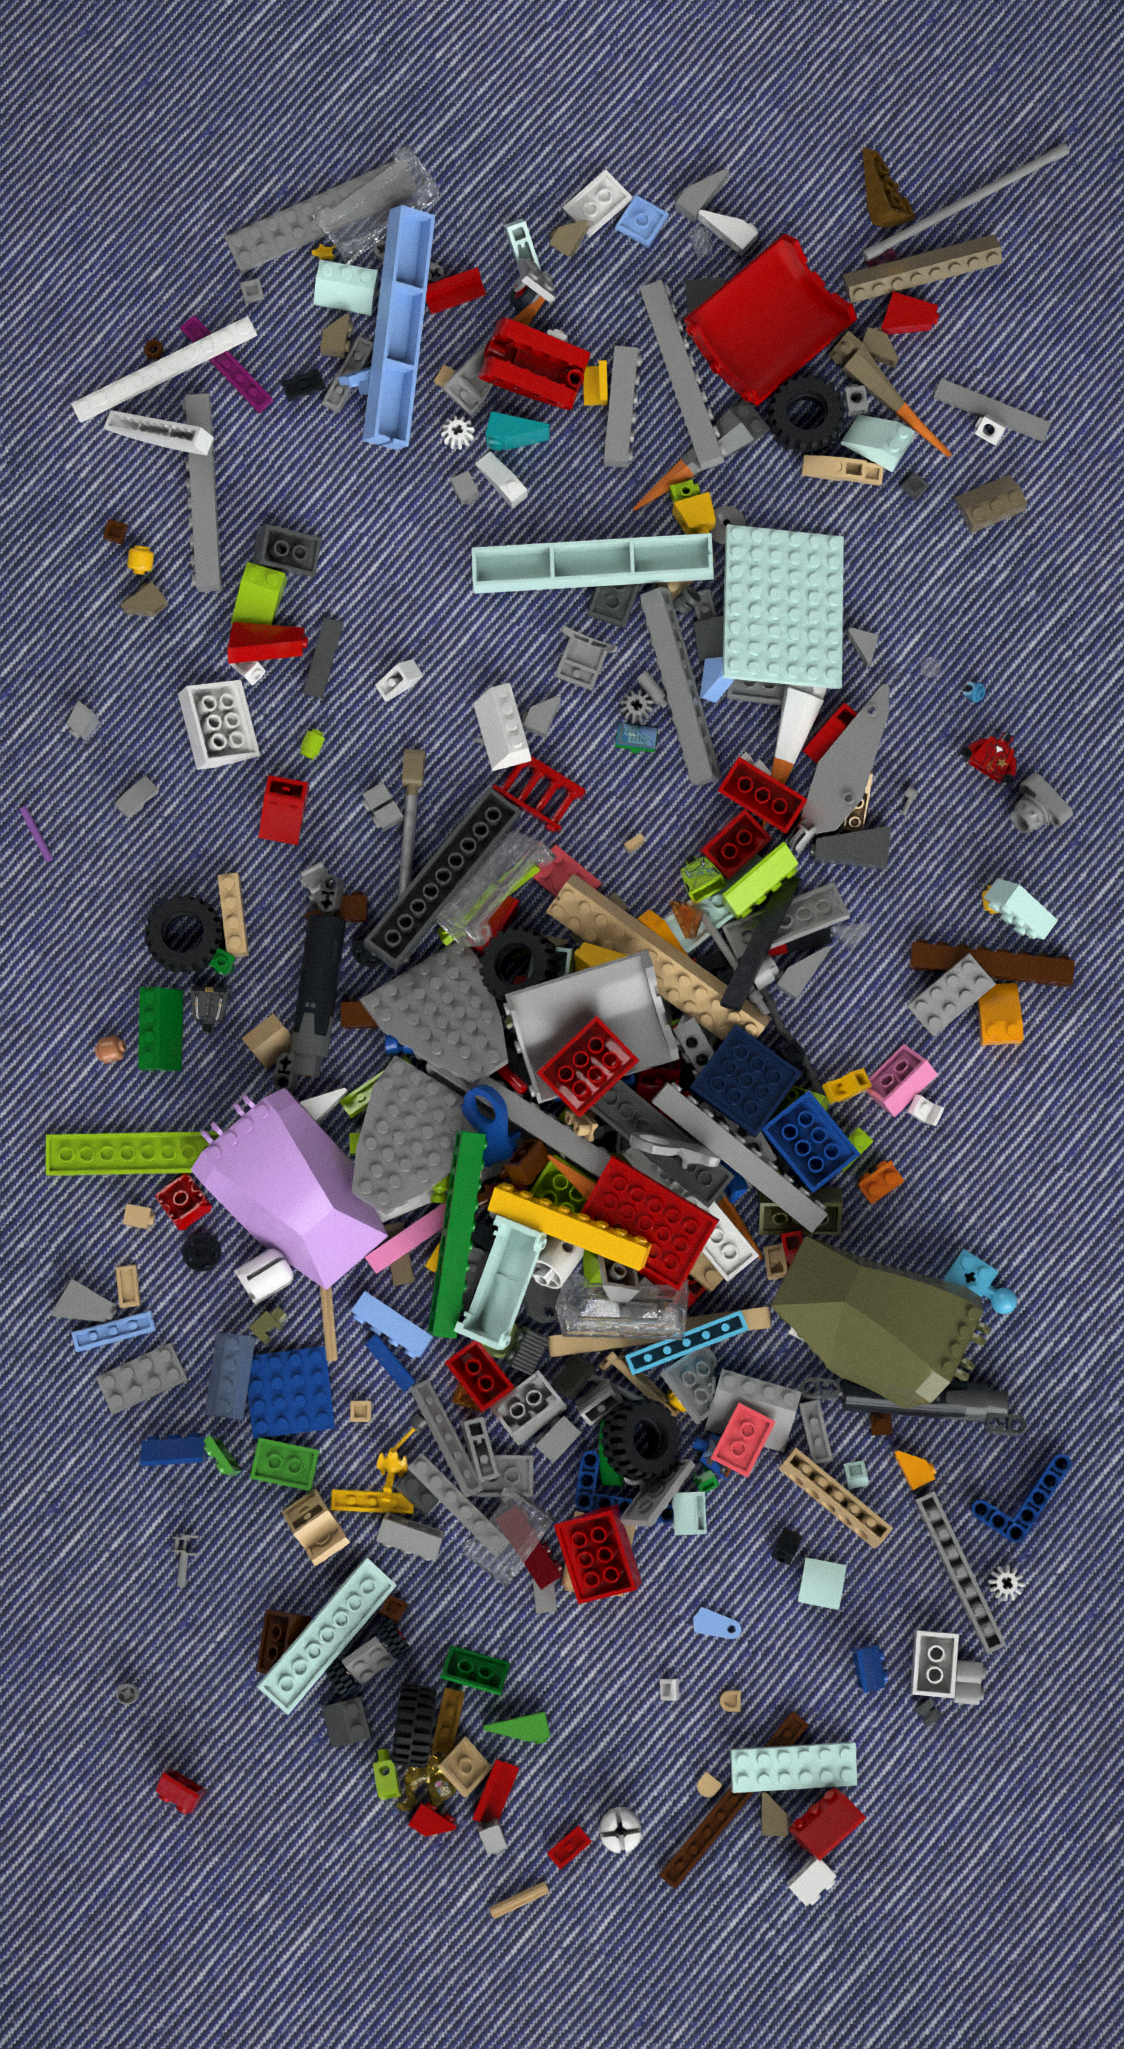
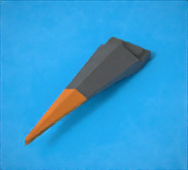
M744 400L731 410L729 409L715 424L720 434V437L717 438L718 443H723L726 455H723L724 459L756 442L770 430V427L752 405ZM694 446L637 503L633 511H637L668 492L670 485L685 482L702 472Z

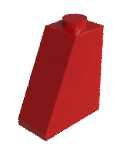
M893 292L881 330L887 335L929 331L933 324L937 325L940 313L937 312L938 305Z

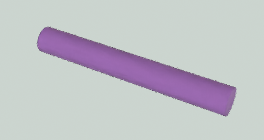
M27 806L20 808L19 810L45 861L53 860Z

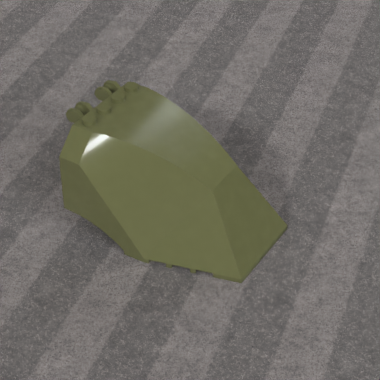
M808 1236L804 1237L770 1305L786 1324L789 1323L798 1333L797 1336L802 1338L811 1347V1351L822 1359L826 1368L842 1379L850 1380L880 1394L903 1409L932 1403L950 1384L953 1376L963 1381H968L969 1374L957 1367L960 1364L968 1370H973L975 1364L963 1357L970 1340L981 1346H984L986 1343V1339L974 1333V1331L977 1329L983 1334L989 1335L992 1330L985 1323L979 1322L984 1312L981 1297L966 1286L880 1264Z

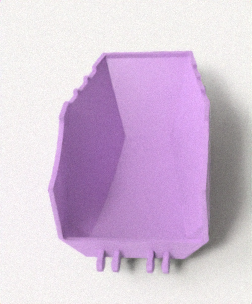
M286 1088L264 1097L256 1105L244 1094L242 1096L244 1102L252 1109L245 1113L242 1107L235 1102L232 1106L240 1114L241 1118L225 1132L213 1121L211 1127L220 1135L215 1141L207 1131L203 1130L201 1132V1135L210 1145L201 1152L191 1171L260 1244L267 1249L280 1251L287 1263L328 1290L385 1240L388 1234L375 1208L351 1193L354 1174L353 1162Z

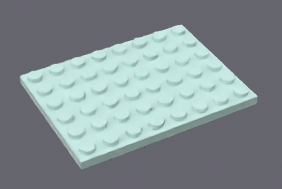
M727 524L725 528L722 678L840 689L842 687L843 536Z

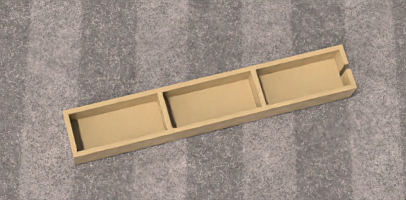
M575 874L565 883L546 911L589 944L626 955L648 950L654 966L658 994L690 1018L694 1017L697 1023L722 1041L735 1024L757 1039L771 1019L768 1015L763 1016L760 1010L748 1000H745L740 1012L721 1007L720 1001L728 987L726 984Z

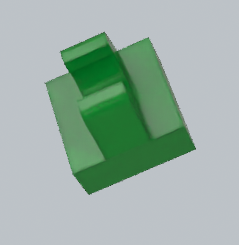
M705 1466L703 1467L704 1474L698 1476L696 1472L693 1473V1481L699 1492L707 1493L719 1486V1483L712 1470Z

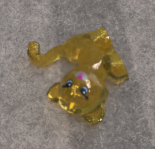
M432 1756L424 1768L408 1767L404 1779L406 1785L405 1793L408 1801L407 1803L398 1802L396 1804L397 1810H411L416 1804L414 1789L425 1782L428 1783V1791L431 1794L430 1800L436 1807L456 1793L457 1789L437 1767L443 1756Z

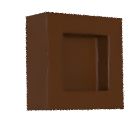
M108 519L103 539L123 545L129 527L128 524Z
M891 1414L870 1415L871 1436L892 1435Z
M389 1594L380 1610V1615L398 1624L408 1607V1603Z

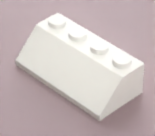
M510 683L489 688L473 704L492 771L531 761L528 743Z

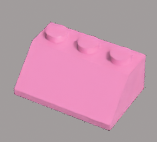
M903 1044L869 1078L872 1087L865 1091L885 1111L896 1117L914 1099L915 1095H918L938 1074L925 1058Z

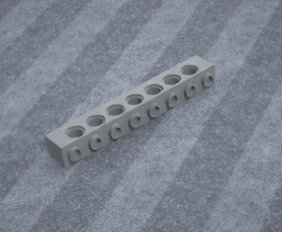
M693 1017L674 1028L672 1033L674 1034L677 1047L681 1046L684 1052L681 1054L686 1064L690 1063L694 1070L691 1072L696 1079L705 1067V1065L700 1066L697 1064V1057L704 1056L709 1061L715 1052ZM690 1038L695 1039L697 1046L689 1048L686 1045V1041ZM713 1108L717 1117L721 1116L725 1124L731 1128L729 1133L735 1137L738 1134L737 1129L739 1126ZM761 1131L755 1138L750 1134L742 1137L746 1141L745 1146L748 1147L751 1144H755L759 1147V1152L762 1154L761 1159L766 1163L769 1160L772 1163L776 1161L777 1158Z
M935 1491L914 1499L915 1505L984 1653L989 1654L1007 1646Z

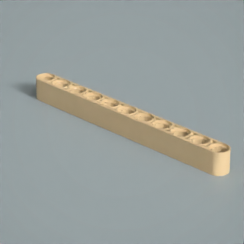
M769 1307L741 1310L749 1329L748 1331L772 1328ZM737 1311L657 1321V1324L642 1323L547 1336L549 1338L547 1342L549 1357L655 1344Z

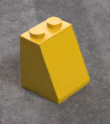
M584 942L574 953V972L628 955Z

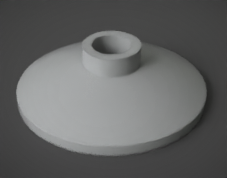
M719 507L714 510L716 522L714 529L709 532L712 533L713 541L725 545L726 526L723 525V522L729 521L730 525L746 526L745 517L734 507Z

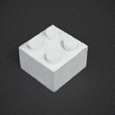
M813 1856L787 1882V1885L806 1906L809 1903L813 1905L820 1899V1892L824 1889L829 1890L836 1883L835 1878L837 1876L822 1859L819 1861Z

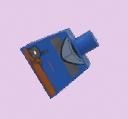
M712 1434L708 1442L697 1436L692 1448L703 1453L699 1461L723 1479L728 1480L732 1470L710 1459L721 1437Z

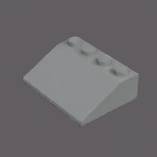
M721 1369L713 1397L714 1412L708 1416L704 1430L722 1435L738 1403H741L776 1421L763 1447L784 1453L802 1392Z

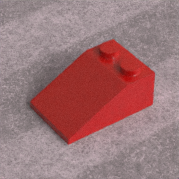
M170 1768L163 1772L155 1792L159 1794L158 1798L164 1802L169 1803L171 1801L176 1804V1809L184 1814L189 1812L191 1814L194 1812L206 1789Z

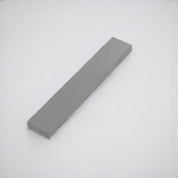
M942 378L933 397L982 418L988 414L1008 425L1007 428L1041 442H1044L1051 425L1049 421Z
M430 1380L412 1385L409 1389L464 1497L467 1498L483 1491L485 1488L482 1482L478 1481L474 1467Z

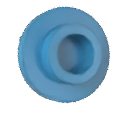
M967 683L972 688V691H963L965 697L975 703L982 700L985 695L984 685L982 683Z

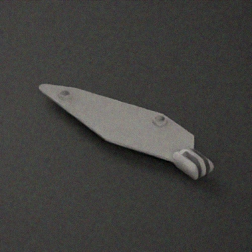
M883 684L819 760L801 819L784 839L790 847L795 848L797 853L802 851L815 834L837 830L863 799L889 715L890 687ZM875 708V712L870 714V711Z

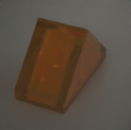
M682 901L669 902L685 939L695 938L705 910Z
M458 1382L452 1403L483 1413Z

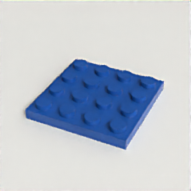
M325 1346L253 1355L248 1384L253 1439L336 1429Z

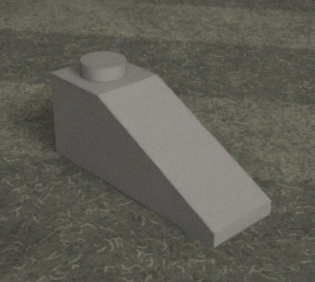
M725 168L687 187L684 192H679L675 198V210L695 223L698 219V212L705 210L728 180L730 170Z
M826 946L788 967L785 972L781 970L775 979L778 982L776 988L796 1001L831 948Z
M484 1417L464 1421L461 1424V1428L478 1481L483 1482L498 1478L499 1473Z

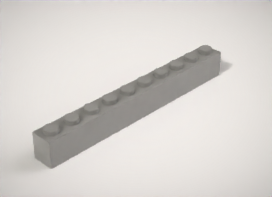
M661 279L640 287L702 471L725 462L723 455H726L723 443H718L717 438L720 437L717 426H712L711 420L714 417L711 408H706L705 402L708 399L705 391H700L699 385L702 382L698 372L694 373L692 367L696 365L693 356H688L687 349H690L686 337L682 338L680 332L684 330L681 321H676L675 314H678L675 304L669 301L668 297L672 296L669 286H664Z
M209 393L185 395L186 402H182L183 414H186L187 421H183V424L201 427L213 436L212 407ZM212 441L207 456L188 452L189 459H185L186 471L190 472V478H187L186 482L187 490H191V497H188V509H192V516L189 517V528H193V536H190V546L194 548V555H191V565L195 567V574H192V584L196 586L198 592L222 591L214 442Z
M658 587L640 595L641 608L645 613L646 626L651 634V645L656 652V663L662 674L661 681L667 692V702L672 710V721L677 728V739L683 750L682 757L688 768V778L692 785L702 786L720 779L722 776L670 589Z
M666 1082L651 1100L652 1103L813 1233L828 1215L825 1211L826 1206L819 1200L815 1202L809 1198L810 1193L803 1187L799 1189L793 1185L794 1180L786 1173L783 1176L778 1173V1167L770 1160L767 1163L762 1160V1154L754 1147L750 1150L745 1146L746 1141L737 1134L734 1137L729 1133L731 1128L721 1121L718 1124L713 1119L715 1115L706 1108L701 1110L697 1106L699 1102L692 1096L685 1097L681 1093L683 1089L675 1082L672 1084Z

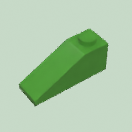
M545 1711L483 1726L485 1731L528 1742L534 1741L535 1744L545 1743L547 1738L550 1737Z

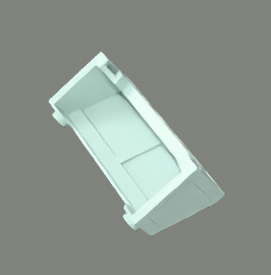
M496 1215L493 1225L498 1226V1231L493 1233L496 1235L494 1244L468 1312H464L463 1316L466 1318L462 1323L457 1321L454 1331L496 1350H502L510 1343L512 1327L539 1254L547 1243V1234L503 1216Z

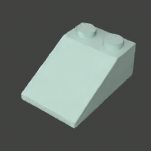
M858 415L841 441V444L893 472L909 447L915 431L896 421Z

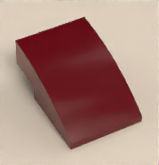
M678 1050V1060L638 1072L636 1093L646 1100H652L666 1082L670 1084L675 1082L679 1086L681 1050Z

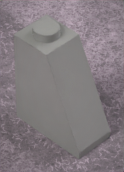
M71 1279L51 1315L57 1318L107 1322L108 1319L112 1320L117 1310L115 1309V1303L76 1280Z

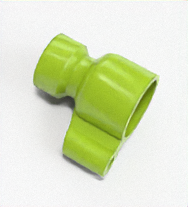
M449 1174L431 1188L433 1193L431 1194L430 1202L446 1203L447 1196L445 1192L449 1186Z

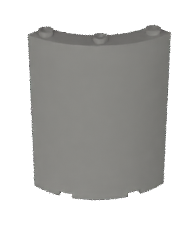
M648 950L505 994L507 1002L503 1003L506 1015L511 1016L518 1040L514 1044L517 1053H522L532 1084L528 1086L531 1097L536 1096L538 1104L558 1098V1096L536 1073L596 1016L640 1060L624 1076L679 1059L678 1047L670 1025H665L667 1024L664 1014L665 1009L661 995L658 994L654 966Z

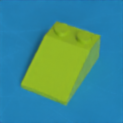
M247 562L240 583L231 624L233 622L273 625L287 583L286 574Z

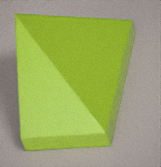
M584 1250V1288L603 1287L597 1254Z

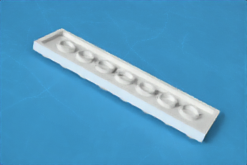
M633 1146L623 1153L624 1157L634 1168L720 1219L702 1252L727 1282L759 1256L757 1251L716 1201L707 1208Z

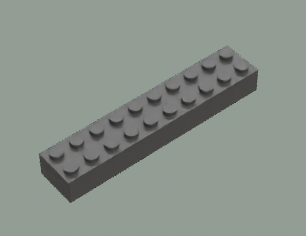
M489 787L364 940V947L396 971L518 822L522 811Z

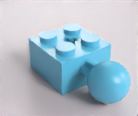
M965 1249L960 1252L943 1278L945 1281L966 1286L981 1298L983 1295L991 1300V1306L997 1313L1008 1314L1017 1305V1297L1012 1290L1008 1288L996 1289L990 1285L998 1271ZM971 1274L974 1281L967 1283V1278L964 1275Z

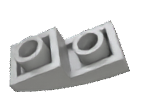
M145 776L118 799L115 807L127 818H130L143 809L145 802L159 793V788Z

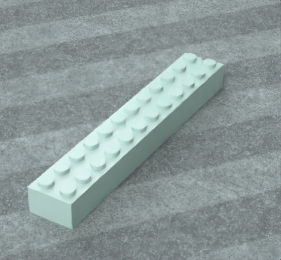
M712 533L472 548L473 588L476 594L714 579Z

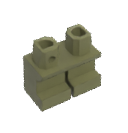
M277 1306L271 1313L266 1311L249 1329L266 1346L271 1341L268 1335L274 1329L282 1330L281 1324L288 1316Z

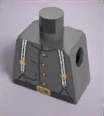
M190 986L193 1019L202 1022V1033L213 1034L214 1022L224 1023L231 990L229 988Z

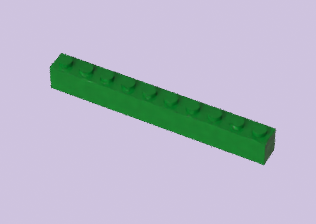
M456 1130L427 1331L428 1334L436 1337L456 1339L457 1332L454 1329L464 1308L462 1296L467 1287L465 1275L470 1267L468 1254L473 1246L471 1234L475 1230L476 1225L474 1213L477 1211L479 1204L477 1192L480 1191L482 1183L480 1172L484 1168L483 1151L487 1148L486 1134L481 1132Z

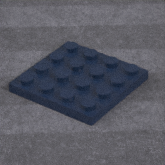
M735 1024L689 1087V1090L755 1138L802 1072Z

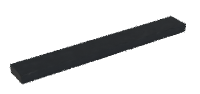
M792 876L788 879L786 877L781 881L782 886L772 893L720 1001L721 1007L740 1012L801 885V878Z

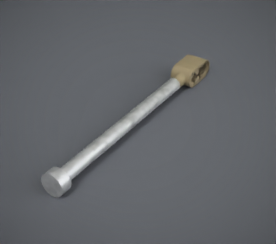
M424 749L404 750L402 786H406L398 898L412 881L418 787H423L426 759V751ZM410 954L402 964H409Z

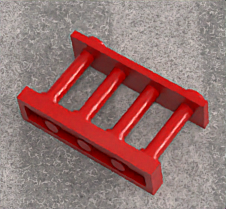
M531 756V761L515 765L501 787L495 784L492 786L495 792L511 804L545 824L544 827L552 833L556 831L559 834L562 832V826L558 823L572 801L577 798L582 801L586 795V789ZM527 766L533 770V775L518 798H516L507 791L521 770ZM545 777L550 781V785L533 809L524 802L538 780ZM561 787L567 791V796L552 819H549L541 814L556 789Z

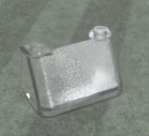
M512 1485L509 1488L505 1487L499 1495V1498H501L500 1505L478 1536L472 1540L469 1538L462 1547L464 1549L463 1554L504 1586L510 1583L554 1520L553 1515Z

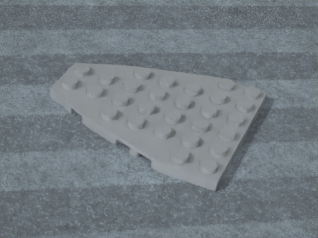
M462 937L360 999L362 1006L383 1033L393 1036L403 1046L410 1047L415 1054L440 1069L443 1067L451 1071L452 1075L462 1077L469 1083L475 1085L508 1064L502 1019L495 997L483 985L482 979L484 977L479 972L483 965L479 963V958Z
M395 1055L372 1088L356 1148L351 1193L387 1215L394 1211L395 1208L405 1205L414 1197L426 1193L446 1178V1175L451 1172L456 1130L478 1132L468 1122L462 1112L461 1104H464V1097ZM477 1106L485 1117L495 1120L494 1115Z

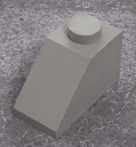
M558 696L531 706L529 712L525 711L521 720L524 723L523 730L546 738L560 706L561 698Z
M78 701L66 724L70 728L68 732L76 739L81 737L85 741L100 722L90 709Z

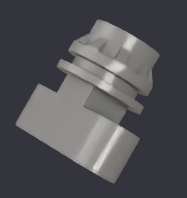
M1032 773L1020 784V790L1025 796L1016 803L1014 811L1010 813L1013 825L1023 833L1037 830L1048 821L1055 827H1060L1073 816L1070 806L1038 773Z

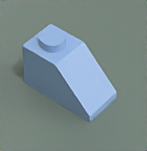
M723 657L707 658L704 662L700 698L713 703L719 700L734 681V679L722 678Z

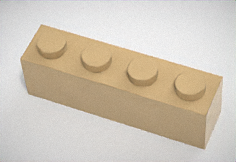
M238 873L218 875L226 951L235 957L249 956L240 876Z

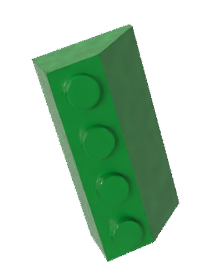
M140 987L138 1068L141 1071H182L183 990Z

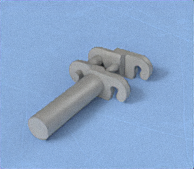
M176 1534V1537H172L175 1539L174 1549L171 1551L174 1554L181 1552L177 1587H185L188 1556L198 1555V1553H187L188 1538L199 1539V1536L183 1535L179 1537ZM179 1539L184 1540L183 1550H178Z

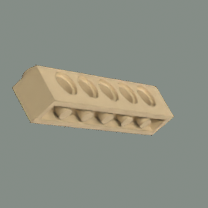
M797 1448L789 1454L778 1468L874 1549L885 1540L893 1529Z

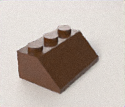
M266 1609L256 1672L267 1674L308 1626L311 1616Z

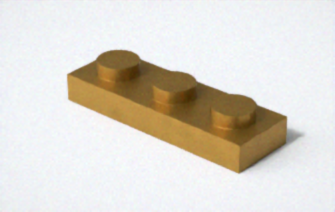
M445 1687L432 1745L433 1751L448 1754L454 1747L465 1691Z

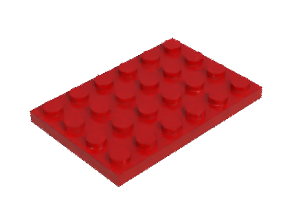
M615 1155L611 1156L581 1213L590 1216L591 1220L596 1222L604 1221L611 1228H621L628 1231V1234L631 1236L646 1238L647 1242L652 1243L645 1267L642 1269L678 1291L681 1290L720 1221L717 1217Z

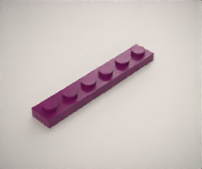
M195 315L180 327L182 333L192 343L212 334ZM228 350L209 359L210 363L258 414L273 402L272 397Z

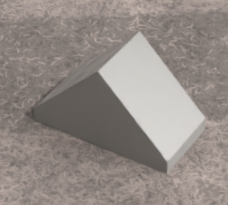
M851 627L847 631V636L865 667L868 668L871 665L879 635Z

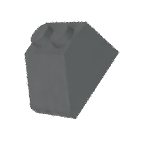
M362 1696L321 1707L332 1748L373 1737Z

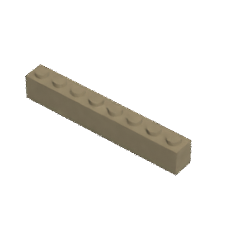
M993 234L843 274L844 291L850 303H855L1002 263L1001 246Z

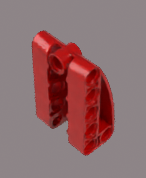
M501 318L497 321L492 338L485 347L483 353L485 358L478 378L524 397L565 410H572L579 387L584 382V372L591 353L515 320ZM571 374L576 377L575 384L570 381Z

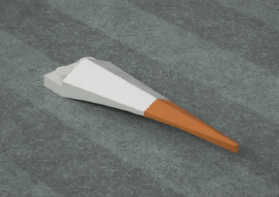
M785 684L771 777L784 785L824 702L823 698L827 688ZM763 819L761 821L762 828H764L767 823Z

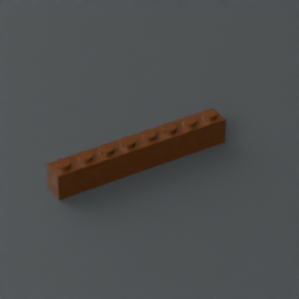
M916 940V942L911 944L909 969L945 973L970 953L992 979L1071 987L1073 985L1075 960H1070L1068 956L1050 958L1049 954L1043 953L1032 956L1026 951H1018L1017 954L1009 953L1007 949L989 951L988 947L981 946L977 947V949H971L968 945L957 944V947L949 946V943L946 942L928 944L927 940Z

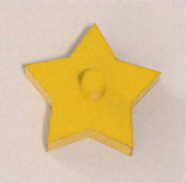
M320 244L319 248L312 250V255L319 257V260H334V255L332 254L333 247H325Z

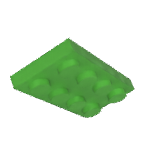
M210 1435L203 1440L206 1444L203 1447L208 1455L215 1457L218 1461L215 1465L221 1474L237 1476L242 1472V1469L220 1437Z

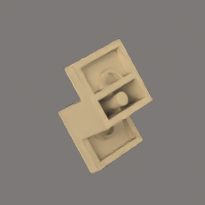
M316 1488L281 1511L292 1533L304 1547L315 1566L324 1562L328 1557L350 1543L338 1520L327 1507Z

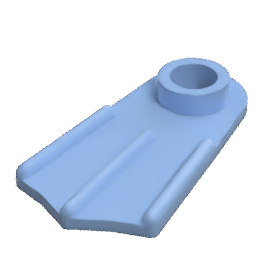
M701 1607L693 1617L695 1633L735 1639L741 1633V1626L737 1621L704 1607ZM730 1625L735 1626V1633L728 1632Z

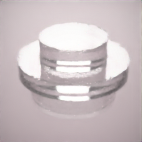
M927 658L922 662L921 672L924 676L933 678L940 673L941 665L937 659Z

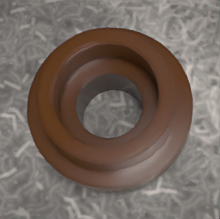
M150 340L144 346V353L149 359H158L164 352L163 345L158 340ZM152 348H157L155 353L150 352Z

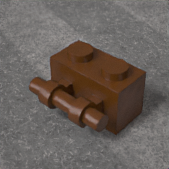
M525 1139L503 1165L499 1177L505 1180L507 1176H510L514 1185H530L550 1161L547 1156L549 1154L541 1139Z

